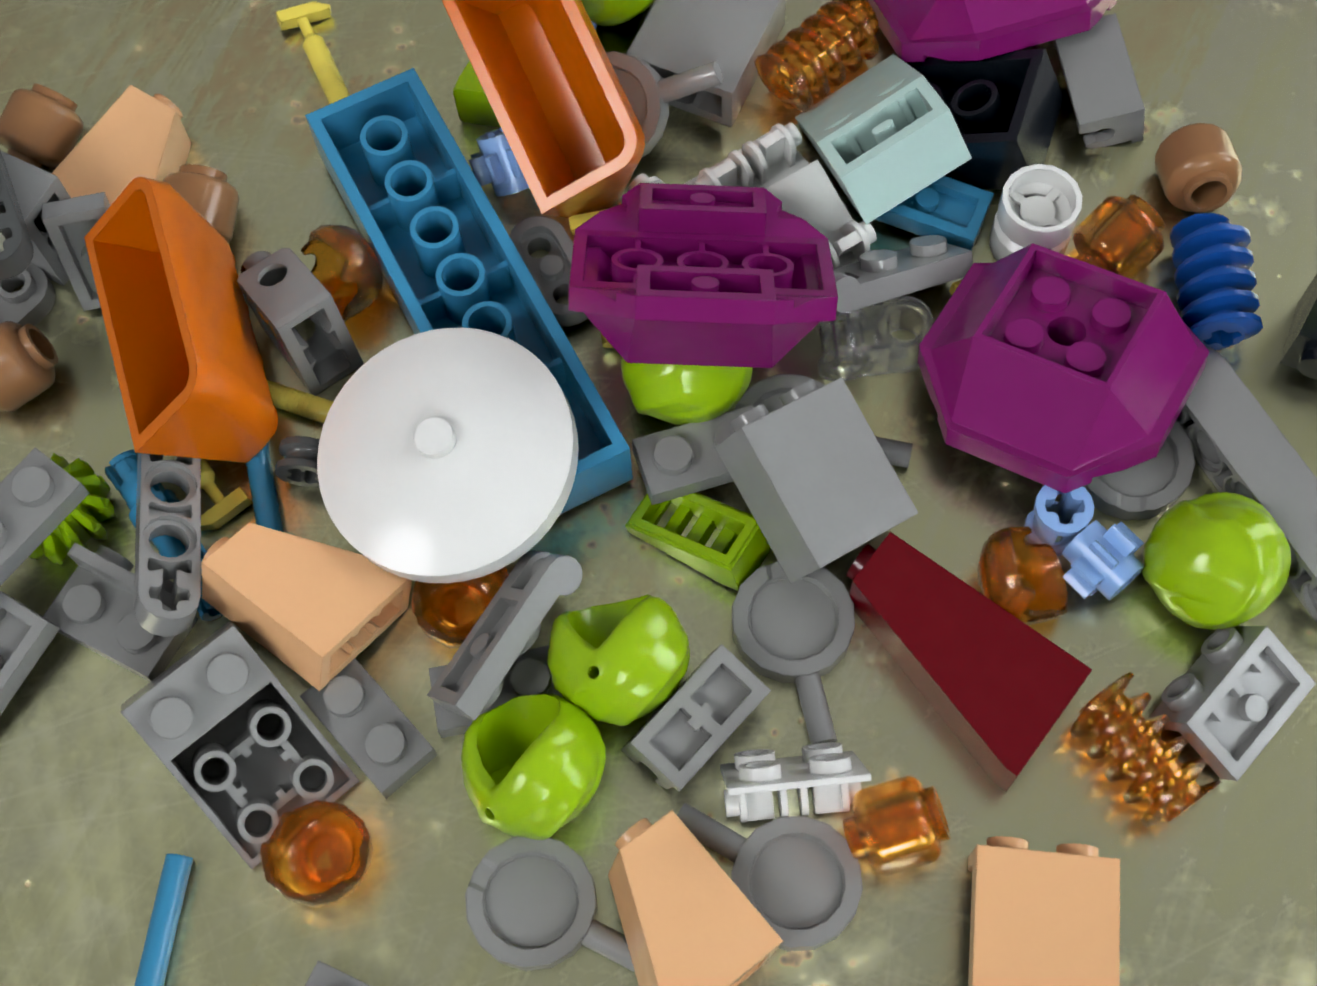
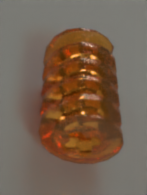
M832 0L823 4L816 14L804 19L800 27L790 30L782 41L775 42L766 54L759 55L754 63L760 79L767 89L781 101L789 104L799 112L809 111L813 106L812 97L824 99L830 92L829 84L840 86L846 79V72L856 73L863 65L862 59L872 60L879 52L878 41L875 36L879 31L876 13L868 0Z
M1129 672L1098 693L1079 711L1080 714L1072 725L1070 733L1077 739L1097 734L1087 754L1094 761L1114 755L1115 759L1108 768L1105 777L1110 782L1130 777L1133 779L1123 799L1129 805L1150 800L1151 804L1141 819L1144 826L1150 827L1165 822L1169 823L1213 791L1222 781L1217 780L1199 786L1196 781L1205 768L1206 762L1202 757L1184 763L1178 760L1188 740L1184 735L1166 741L1160 738L1170 718L1166 713L1148 719L1142 716L1152 696L1148 692L1127 697L1124 694V691L1134 677V674Z

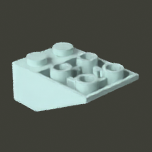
M894 54L795 117L866 225L972 159L948 106L920 72Z

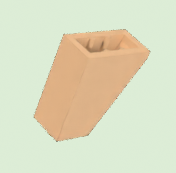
M130 85L51 174L59 178L71 198L105 192L111 206L134 178L146 177L162 181L169 174L179 172L180 166L186 164L192 143L181 122L183 114L165 96L156 93L152 97Z
M250 522L231 538L223 537L216 541L208 549L201 562L202 599L318 691H321L408 609L412 580L383 570L362 554Z
M673 810L653 825L647 818L641 819L631 826L615 843L619 852L608 873L639 986H739L765 965L783 942L781 937Z

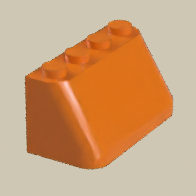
M442 0L541 214L569 218L573 215L604 210L613 206L622 196L642 158L645 148V137L582 1Z
M136 177L127 185L84 237L135 453L248 463L266 446L275 434L278 425V414L271 398L263 368V359L257 347L249 317V308L245 302L243 292L237 283L238 274L234 254L231 252L228 241L169 183L146 177Z

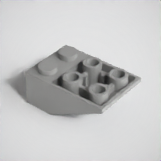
M230 621L126 700L121 706L122 715L251 870L359 782V779Z

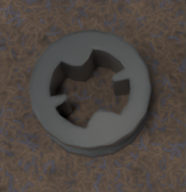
M291 436L282 439L278 451L284 459L276 463V476L293 485L319 487L317 455L320 439L307 436Z

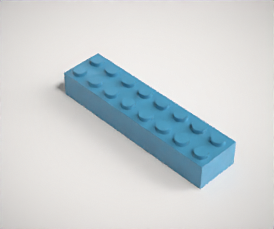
M409 69L305 115L319 155L413 333L418 334L435 329L462 327L493 332L524 346L547 366L557 380L573 412L579 446L575 480L561 514L632 480L631 454L627 442L415 69Z

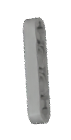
M138 453L134 613L141 627L151 634L162 637L177 636L187 631L194 622L201 597V459L174 456L173 460H163L164 455ZM162 482L173 483L182 488L186 498L174 503L164 502L155 497L151 492V487ZM158 536H172L183 543L186 552L178 557L161 556L152 549L150 541ZM174 579L172 602L174 605H177L174 611L163 610V604L158 599L163 580Z

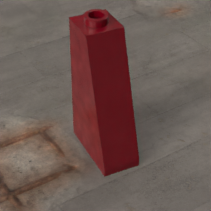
M890 532L877 549L870 544L866 545L847 572V576L853 580L849 595L854 603V611L991 780L1007 792L1089 676L1092 669Z

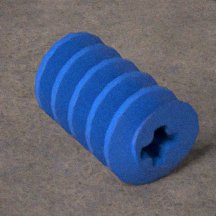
M1197 213L1179 221L1173 226L1169 236L1174 248L1172 252V261L1176 268L1174 280L1179 290L1177 304L1182 312L1180 317L1206 348H1212L1216 351L1238 344L1242 340L1258 334L1262 330L1263 324L1261 317L1254 314L1259 308L1260 302L1258 294L1252 292L1257 285L1255 273L1249 270L1254 263L1252 251L1247 249L1251 242L1249 230L1241 225L1230 224V220L1227 217L1216 213Z

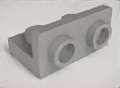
M74 543L67 554L78 567L43 617L60 627L58 632L151 682L165 671L198 621V618L195 616L194 622L187 631L177 636L162 637L146 631L138 623L134 613L135 574L130 572L134 565L128 559L106 546L100 545L94 553ZM163 580L158 599L163 604V610L174 611L177 605H174L172 602L173 582L170 580Z
M1234 626L1227 629H1218L1212 633L1201 647V656L1186 674L1179 676L1165 688L1161 696V704L1149 717L1150 721L1159 730L1179 731L1220 779L1238 781L1316 684L1267 626Z

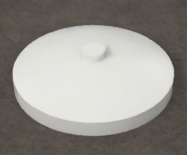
M462 327L429 330L399 340L381 350L364 363L338 393L327 414L319 440L317 475L320 492L331 520L343 537L369 561L383 570L399 577L426 583L468 581L483 577L513 563L535 546L553 526L569 498L575 480L579 451L578 433L570 404L557 380L547 366L524 346L507 337L480 329Z

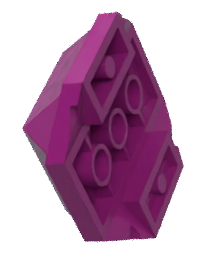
M862 0L898 57L904 62H924L928 56L947 61H979L1089 31L1101 20L1106 10L1110 11L1117 4V0Z
M639 183L622 195V204L600 211L575 229L569 279L568 310L583 312L627 363L773 368L817 324L822 321L836 320L838 293L828 238L804 219L783 211L782 201L764 187Z
M1032 243L994 263H973L919 344L918 364L927 391L938 413L937 420L945 444L1033 481L1047 485L1057 491L1067 493L1090 484L1094 477L1123 471L1157 457L1201 376L1210 351L1183 322L1165 291Z

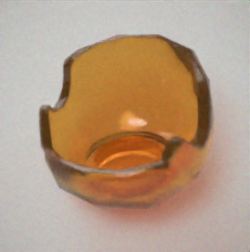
M325 224L310 233L308 242L303 246L301 252L304 255L313 254L315 256V265L311 272L332 295L343 321L346 323L374 303L381 294L383 287L381 264L372 245L355 229L343 225Z
M1030 527L1003 528L993 532L984 542L981 549L977 571L978 584L984 596L1027 625L1049 621L1065 615L1068 609L1069 595L1066 581L1062 578L1064 573L1054 549L1048 544H1031L1026 542L1025 536L1032 533Z
M506 566L483 577L462 582L426 583L415 581L411 599L412 613L416 616V623L423 633L447 648H459L508 577L509 572Z
M316 800L295 808L293 811L282 813L269 840L262 842L260 847V858L266 881L288 901L313 908L338 904L361 885L371 864L374 849L371 843V836L364 821L344 804Z

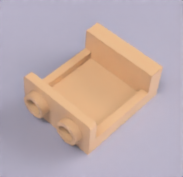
M1008 836L989 837L986 839V845H976L968 856V871L972 872L968 986H1120V859L1099 857V848L1077 843L1059 844L1056 846V852L1029 850V842L1027 840Z

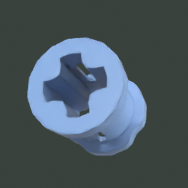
M1044 485L1035 498L1034 510L1025 519L1024 532L1026 540L1043 555L1052 557L1062 556L1061 554L1067 545L1088 526L1093 518L1095 506L1090 493L1083 486L1070 492L1062 493ZM1061 494L1060 500L1055 501L1057 495ZM1058 536H1062L1059 542H1055Z

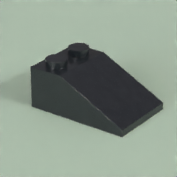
M1046 49L1012 51L979 61H947L927 57L924 62H906L926 78L948 106L972 159L946 174V177L983 190L1003 189L1010 175L1020 168L1034 164H1044L1064 99Z

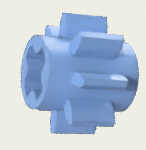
M501 128L487 132L476 139L480 152L470 155L472 159L469 160V163L481 186L492 183L495 195L498 197L511 195L529 188Z
M1095 520L1083 529L1063 550L1061 555L1071 563L1070 566L1072 568L1062 578L1084 600L1089 595L1092 596L1099 591L1110 601L1124 590L1145 567L1134 555L1144 542L1122 521L1117 525L1113 524L1107 530Z

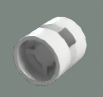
M1034 164L1022 167L1010 175L1003 187L998 211L995 214L990 231L989 245L997 261L1032 243L1065 254L1072 231L1082 209L1083 197L1078 183L1066 171L1053 165Z

